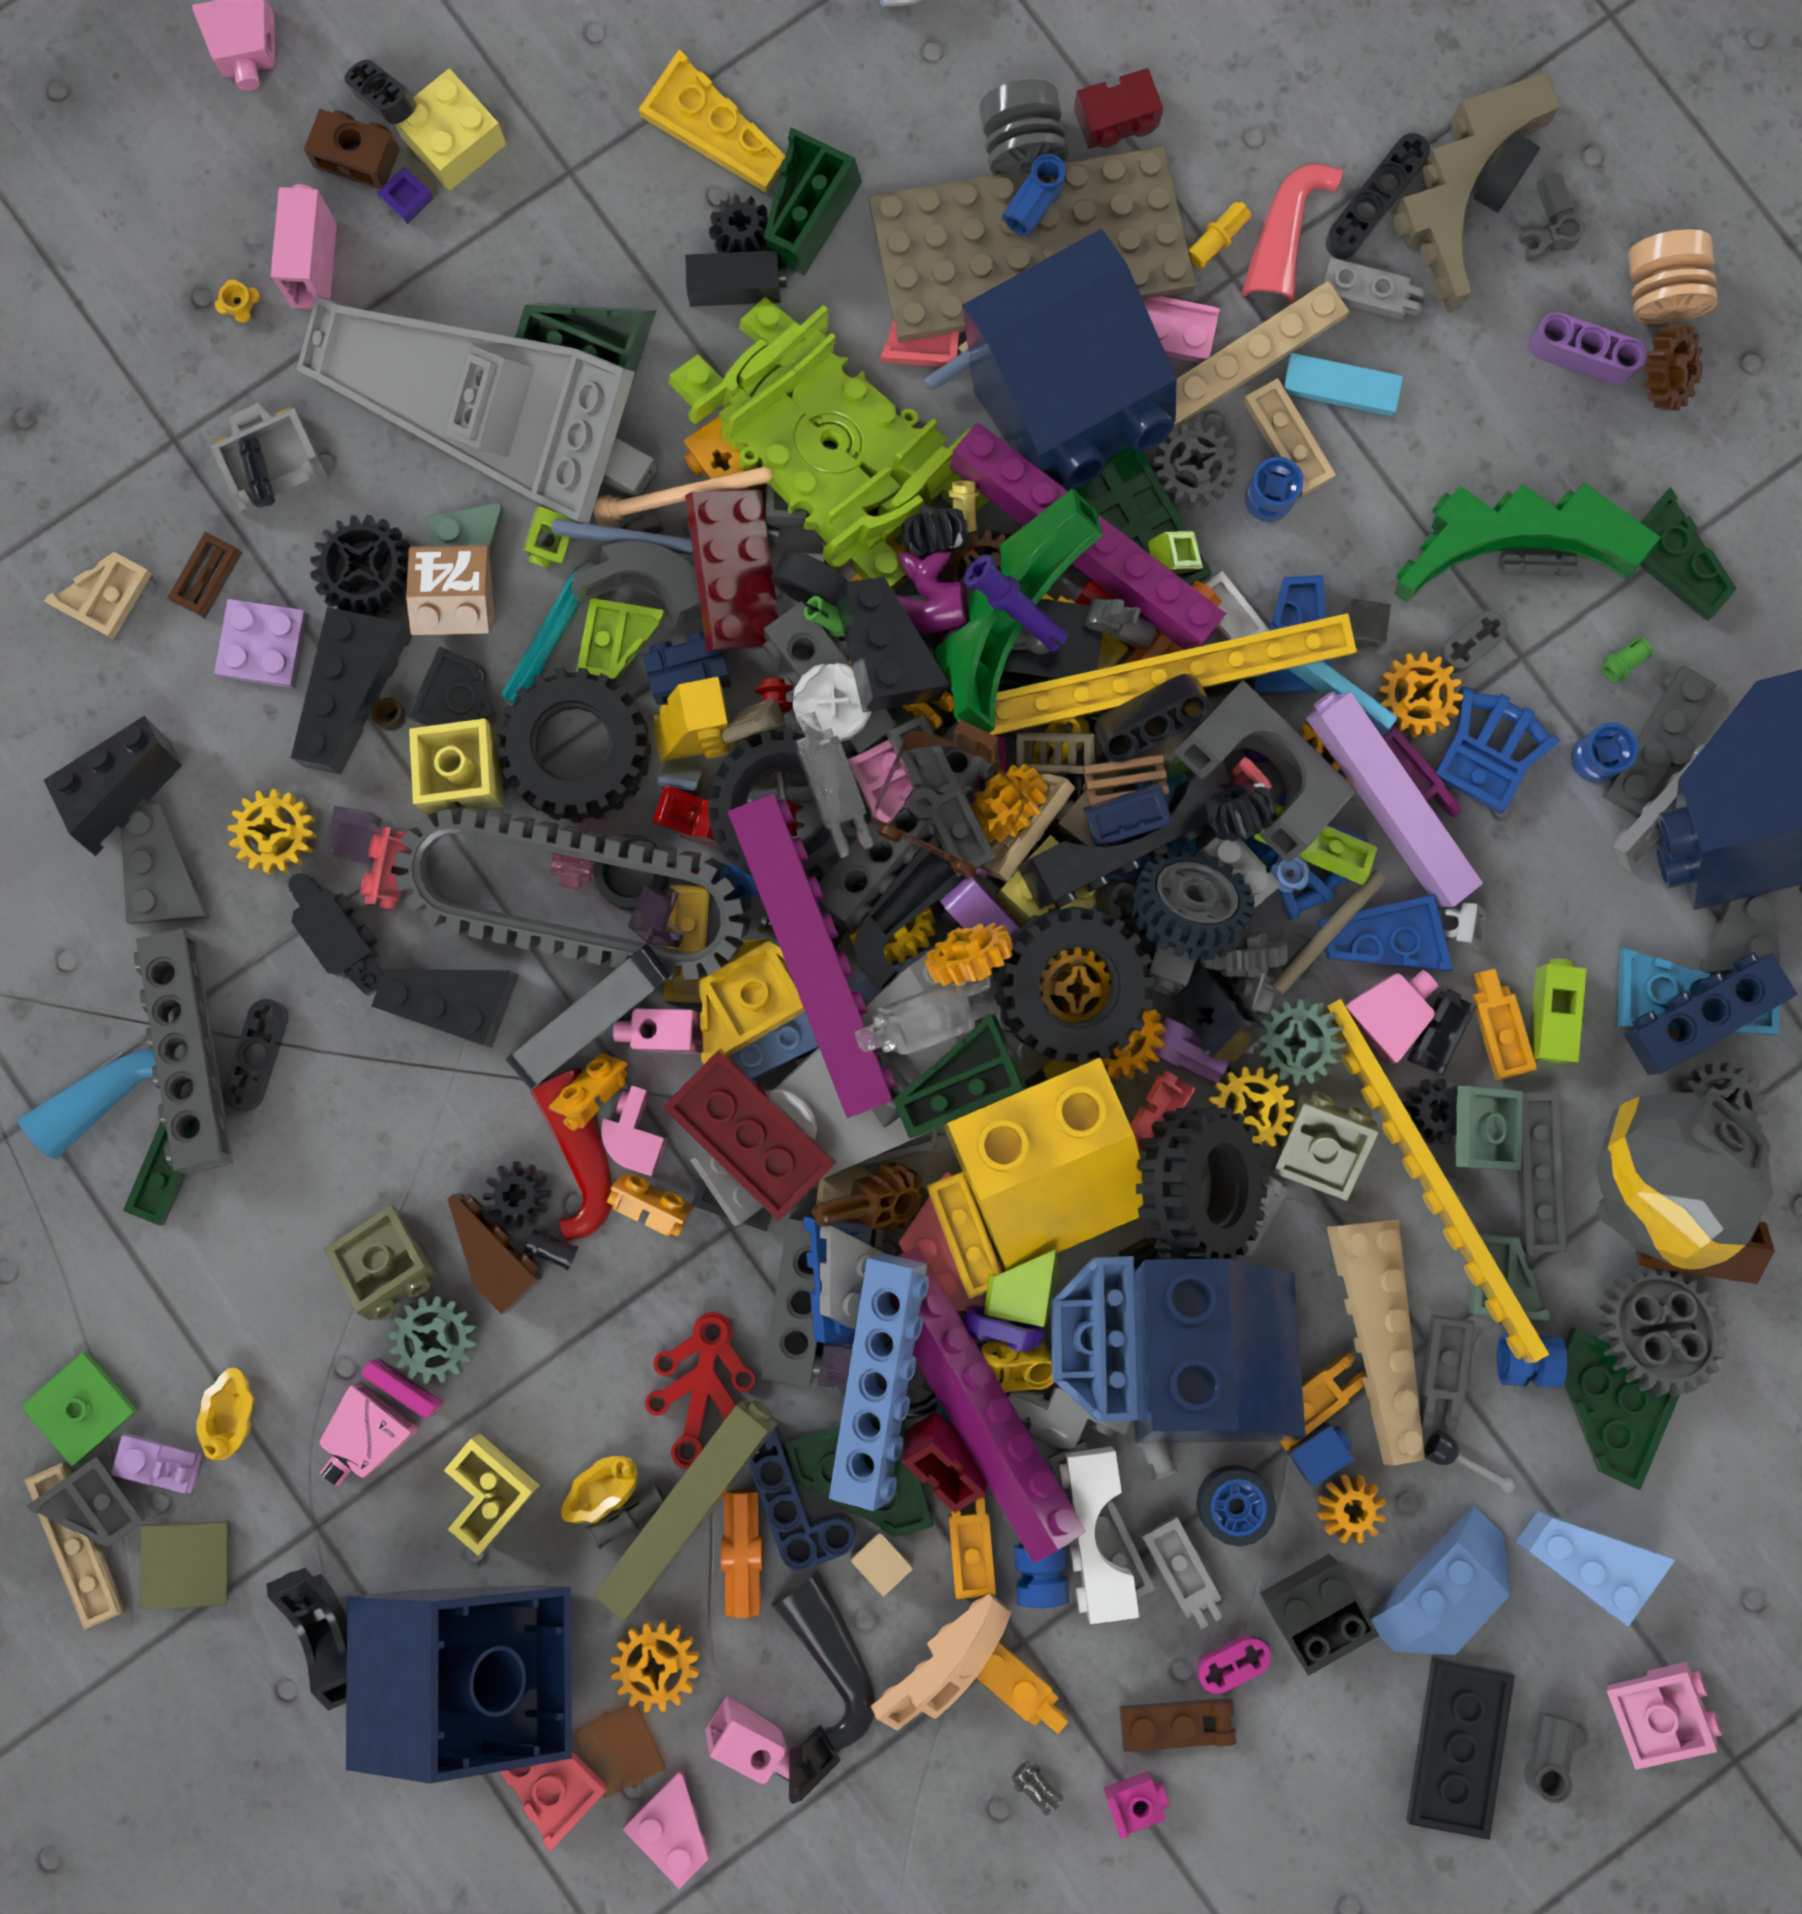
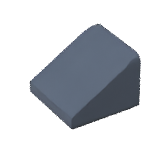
M666 763L658 777V784L662 790L664 786H672L691 795L698 796L701 791L703 768Z

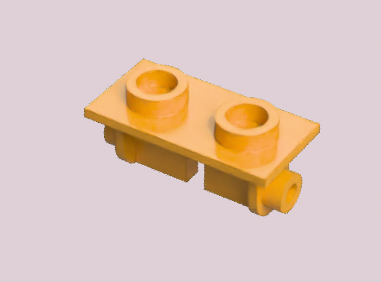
M601 1052L569 1086L561 1091L560 1095L548 1106L549 1109L566 1116L563 1122L570 1130L575 1131L578 1127L584 1128L586 1123L600 1110L594 1099L598 1097L601 1102L606 1104L626 1084L624 1079L628 1074L624 1068L628 1064Z
M625 1172L612 1185V1192L607 1200V1203L613 1205L612 1210L635 1221L640 1219L643 1210L650 1212L645 1225L667 1237H670L671 1234L679 1237L685 1225L684 1221L694 1207L686 1203L680 1195L661 1191L651 1186L645 1178L634 1174L629 1175Z

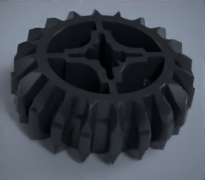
M367 514L361 524L357 516L351 515L349 526H345L342 521L336 520L338 531L333 534L330 530H324L323 534L328 541L326 543L315 542V548L321 555L310 557V562L317 567V569L310 572L311 578L315 582H319L315 586L316 592L320 596H325L324 602L330 608L337 606L339 610L364 614L366 610L367 615L377 617V609L381 608L386 614H391V607L389 606L391 601L394 600L399 605H403L404 602L399 593L401 591L407 592V581L405 580L408 575V551L412 545L407 539H401L403 533L398 527L390 529V524L385 519H381L376 524L375 519ZM363 541L375 542L374 544L370 542L367 546L360 549L351 547ZM391 552V571L385 580L381 573L382 567L388 561L386 556ZM342 555L345 558V567L339 574L341 578L336 581V566ZM355 558L361 564L364 563L369 566L370 571L375 576L372 577L368 572L358 569L359 566L353 559ZM365 586L377 588L365 594H351L353 590L358 592Z

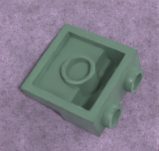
M1458 1086L1455 1144L1456 1167L1521 1171L1523 1091Z

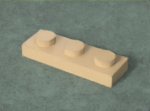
M1278 378L1244 397L1243 403L1275 457H1285L1293 461L1300 468L1303 475V488L1299 495L1300 498L1335 478L1334 470Z
M1047 773L1040 775L1048 787V790L1043 793L1047 798L1046 802L1038 805L1040 814L1031 816L1028 819L1030 825L1018 831L1017 836L1013 837L1010 834L1001 851L1000 849L1004 841L1000 843L995 838L991 842L990 847L997 858L981 866V869L989 872L988 876L1008 882L1012 875L1018 871L1017 867L1021 865L1033 846L1042 838L1046 828L1057 813L1064 808L1067 799L1075 790V787L1067 778Z

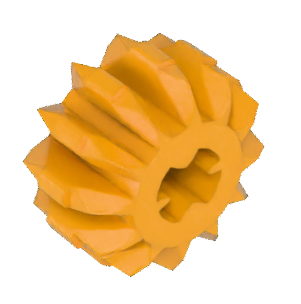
M1340 1474V1487L1327 1481L1325 1486L1331 1492L1330 1496L1318 1495L1317 1497L1319 1503L1327 1506V1508L1317 1512V1517L1320 1520L1328 1521L1324 1528L1326 1533L1332 1535L1338 1532V1540L1344 1544L1349 1541L1351 1535L1356 1543H1364L1363 1531L1365 1530L1373 1537L1377 1536L1378 1531L1372 1526L1373 1522L1384 1523L1386 1521L1384 1515L1376 1512L1377 1509L1383 1508L1386 1505L1385 1499L1374 1497L1379 1487L1374 1483L1365 1486V1478L1359 1474L1353 1478L1352 1483L1346 1474ZM1347 1503L1350 1505L1355 1503L1359 1506V1510L1356 1514L1350 1512L1351 1517L1349 1518V1515L1344 1512V1507Z

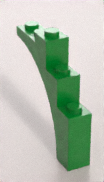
M1585 482L1576 493L1568 490L1556 507L1522 484L1514 494L1507 491L1494 509L1460 485L1452 496L1446 492L1434 506L1432 512L1436 515L1431 526L1434 531L1420 547L1423 554L1417 561L1414 562L1409 559L1395 578L1399 580L1395 594L1407 603L1429 581L1449 568L1482 554L1507 549L1543 548L1572 553L1600 563L1628 580L1651 553L1661 537Z
M1072 488L1000 545L1001 572L1005 576L1014 577L1020 586L1019 591L1037 605L1056 579L1074 560L1103 536L1098 512ZM977 589L967 597L969 622L935 648L936 662L948 680L953 692L955 707L953 713L957 721H965L983 731L991 733L995 730V703L999 681L1007 657L1023 626L1004 609L992 608L988 604V598Z

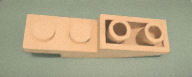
M989 1593L985 1597L974 1601L969 1610L954 1622L943 1626L938 1634L927 1642L933 1657L918 1664L912 1674L898 1685L888 1688L882 1697L871 1705L877 1720L898 1731L920 1712H924L934 1719L939 1717L965 1692L984 1668L1004 1633L1012 1613L1010 1608Z

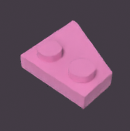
M889 740L846 760L852 768L851 772L856 782L859 783L860 793L871 813H873L887 775L897 757ZM900 761L875 816L876 819L887 824L892 822L914 791Z
M681 1768L624 1824L622 1829L678 1889L707 1862L710 1856L705 1837L701 1833L698 1824L699 1818L695 1805L692 1804L686 1785L687 1779Z

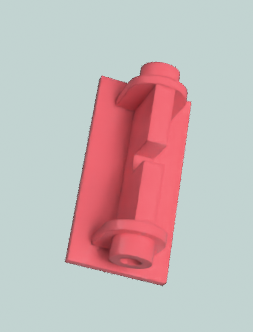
M384 827L379 829L378 835L373 834L371 838L368 856L373 857L371 872H365L363 876L360 894L365 896L364 905H374L376 899L380 900L379 907L395 910L396 903L401 901L402 890L399 891L395 878L399 875L391 873L392 866L397 867L395 866L396 852L408 847L400 842L406 832L394 831V836L391 837L389 836L391 827Z
M1164 1070L1161 1076H1156V1081L1145 1098L1149 1103L1146 1108L1142 1106L1139 1108L1130 1123L1137 1147L1145 1152L1147 1151L1142 1147L1144 1139L1154 1137L1151 1128L1152 1124L1155 1121H1164L1163 1113L1166 1111H1176V1108H1184L1195 1090L1194 1087L1179 1081L1177 1076Z

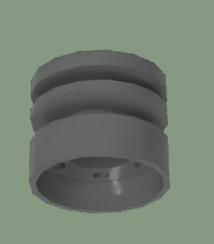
M1035 79L1014 81L988 92L981 100L979 110L983 132L987 136L986 151L989 154V168L993 175L1007 172L1016 175L1030 174L1033 162L1044 154H1052L1058 156L1063 162L1066 161L1069 152L1064 139L1065 130L1060 123L1062 113L1058 91L1054 84L1045 80Z

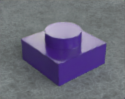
M405 167L401 168L377 192L380 200L406 224L434 199L431 191Z

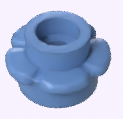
M1280 856L1277 859L1278 862L1272 865L1270 872L1282 884L1278 888L1279 890L1291 893L1294 889L1301 890L1306 886L1309 880V867L1305 860L1295 857L1287 863ZM1287 870L1293 871L1292 877L1287 876Z

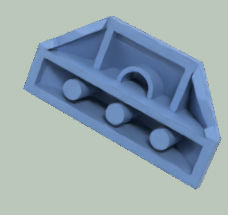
M1133 1256L1093 1257L1050 1298L1052 1381L1098 1422L1138 1420Z
M1472 1505L1371 1612L1369 1618L1379 1637L1394 1652L1456 1655L1510 1597L1504 1534Z

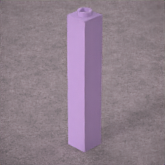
M1330 692L1314 704L1316 711L1306 718L1352 786L1357 790L1359 796L1428 895H1435L1437 907H1455L1481 886L1483 882L1351 692L1338 695Z

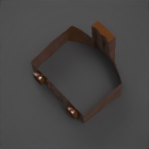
M962 720L959 721L954 731L953 742L925 732L909 731L887 775L871 815L872 824L879 827L878 834L890 841L899 843L902 838L952 862L951 869L965 877L973 878L974 874L986 878L989 872L876 819L875 816L904 751L923 747H945L952 749L960 747L968 750V753L975 757L978 755L986 759L988 763H994L993 768L1009 782L1022 803V807L1000 849L1001 851L1024 810L1026 797L997 765L998 737Z

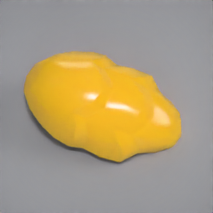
M235 1367L226 1369L219 1376L215 1384L204 1391L196 1431L204 1455L214 1461L226 1460L236 1453L246 1441L251 1430L250 1417L253 1412L255 1397L250 1390L247 1375Z
M624 1456L605 1457L574 1479L571 1491L563 1502L561 1508L562 1519L572 1524L585 1522L596 1524L610 1511L622 1507L634 1492L639 1479L637 1466L633 1460Z

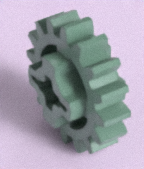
M1309 998L1299 999L1297 1004L1293 999L1284 1001V1009L1281 1007L1272 1008L1270 1012L1274 1019L1262 1021L1268 1032L1258 1039L1261 1042L1267 1043V1048L1260 1052V1056L1271 1057L1272 1061L1267 1066L1269 1071L1280 1068L1279 1079L1283 1081L1293 1075V1081L1296 1085L1305 1083L1306 1078L1311 1084L1320 1081V1074L1323 1076L1331 1075L1334 1071L1329 1063L1337 1064L1342 1062L1343 1059L1336 1053V1049L1346 1047V1042L1337 1040V1034L1341 1033L1344 1027H1334L1332 1024L1337 1014L1331 1012L1324 1015L1322 1013L1324 1003L1322 1002L1314 1003L1310 1008ZM1293 1016V1019L1289 1020V1028L1281 1031L1284 1023ZM1298 1035L1300 1039L1306 1040V1047H1304L1303 1043L1298 1042ZM1322 1051L1320 1059L1310 1067V1063L1314 1062V1055Z
M443 1295L435 1296L431 1305L427 1296L421 1297L418 1300L419 1308L411 1303L404 1306V1309L408 1316H396L393 1321L400 1326V1329L390 1332L388 1337L397 1340L398 1346L391 1348L389 1352L390 1354L400 1353L402 1359L396 1365L398 1369L407 1365L411 1368L408 1378L414 1379L422 1373L424 1384H429L433 1381L436 1374L440 1383L449 1379L448 1370L456 1376L463 1372L460 1361L465 1363L472 1362L473 1356L467 1352V1349L478 1346L479 1341L470 1339L469 1333L478 1328L477 1325L466 1324L465 1320L471 1314L469 1310L461 1313L456 1311L459 1301L452 1300L445 1306ZM425 1313H439L430 1324L416 1320ZM453 1324H455L459 1334V1341L454 1339L453 1331L451 1328ZM437 1331L436 1339L441 1342V1345L431 1348L429 1346L431 1339L426 1335ZM408 1337L413 1340L414 1354L410 1350ZM437 1355L451 1359L444 1365H429Z

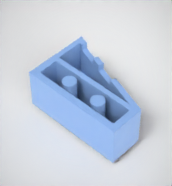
M1541 1511L1536 1512L1515 1542L1598 1607L1628 1627L1675 1561L1652 1549L1624 1541Z

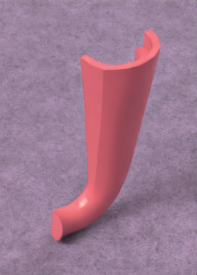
M1308 164L1293 171L1282 182L1262 226L1250 261L1241 297H1246L1249 293L1255 291H1268L1282 294L1289 299V304L1294 303L1305 198L1317 189H1326L1335 193L1339 186L1343 169L1323 164Z

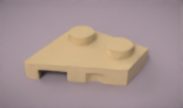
M113 552L100 560L94 569L85 570L73 578L75 583L57 595L52 592L46 596L44 602L114 640L152 573Z

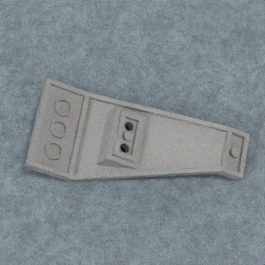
M316 296L296 371L323 383L529 499L577 522L589 524L596 504L598 492L635 374L631 370L575 348L346 307L320 296Z
M925 954L902 970L865 1005L868 1012L861 1015L867 1030L875 1028L883 1049L877 1052L876 1055L881 1067L889 1065L897 1088L892 1091L897 1096L926 1070L938 1062L990 1013L996 1014L1024 1081L1052 1061L1051 1058L1041 1055L1021 1043L1014 1037V1032L1004 1024L1001 1019L1003 1013L994 999V995L998 994L997 982L993 980V969H991V975L981 981L971 982L968 980L959 986H956L953 981L947 986H942L941 982L936 984L933 982L924 962L928 958L927 954ZM819 1048L774 1088L795 1092L805 1099L814 1111L818 1126L816 1142L836 1161V1164L821 1179L914 1139H909L894 1101L846 1118ZM703 1150L690 1160L734 1226L740 1225L763 1208L706 1150Z

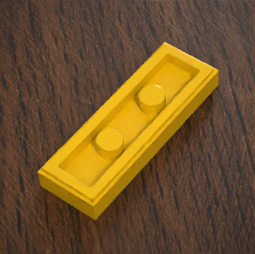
M670 885L667 948L681 951H700L707 948L710 892L705 887ZM681 970V974L673 980L667 979L665 981L664 1002L702 1004L699 980L705 978L706 974L699 979L684 980L683 970Z
M961 1172L929 1184L926 1187L968 1299L987 1292L990 1274L999 1275L1002 1272L965 1174Z

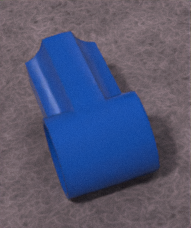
M1044 154L1033 162L1031 173L1003 213L1002 221L1016 234L1030 237L1051 204L1060 198L1066 172L1065 165L1058 156ZM1050 176L1055 182L1044 183L1039 177Z

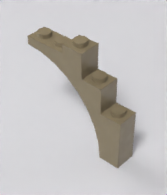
M1547 73L1462 100L1451 122L1453 135L1458 141L1432 149L1422 169L1423 180L1428 190L1403 197L1394 214L1393 224L1395 231L1399 237H1403L1406 247L1410 248L1421 244L1422 260L1427 267L1430 266L1435 279V294L1439 301L1444 302L1447 312L1462 308L1471 294L1464 267L1462 231L1466 205L1477 177L1504 149L1515 132L1525 136L1549 125L1560 107Z

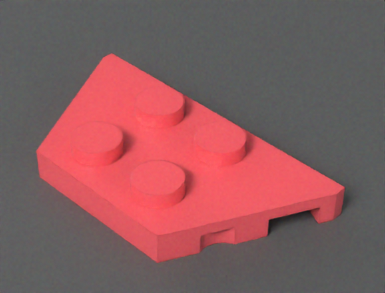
M950 1171L945 1173L940 1180L952 1176ZM929 1196L899 1240V1245L904 1253L917 1246L919 1247L956 1311H966L969 1306L985 1307L987 1292L968 1299ZM995 1254L996 1259H997V1261H998V1264H999V1266H1000L1001 1272H1002V1273L1006 1272V1271L1004 1270V1268H1003L1001 1262L999 1261L997 1255Z

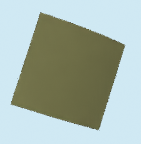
M226 1520L183 1523L181 1521L140 1525V1609L227 1605Z

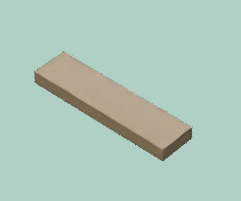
M67 1461L24 1479L32 1501L72 1474ZM38 1513L83 1630L125 1612V1606L100 1544Z

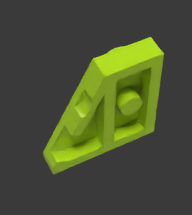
M591 598L576 672H578V667L587 668L591 674L600 676L602 673L609 676L612 682H617L665 618L664 610Z

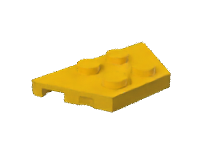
M769 940L699 980L700 1000L702 1001L700 1029L703 1032L701 1061L705 1064L720 1048L728 1056H731L805 1012L781 948Z

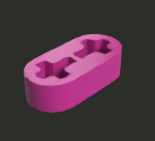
M1247 1634L1205 1654L1197 1664L1196 1674L1205 1690L1210 1693L1221 1694L1266 1671L1271 1662V1653L1261 1638L1256 1635ZM1251 1645L1255 1650L1261 1649V1652L1257 1654L1258 1662L1252 1665L1248 1660H1243L1236 1664L1235 1661L1246 1656L1244 1648ZM1215 1663L1218 1668L1231 1664L1232 1667L1221 1672L1223 1680L1216 1683L1213 1678H1205L1210 1674L1209 1666Z

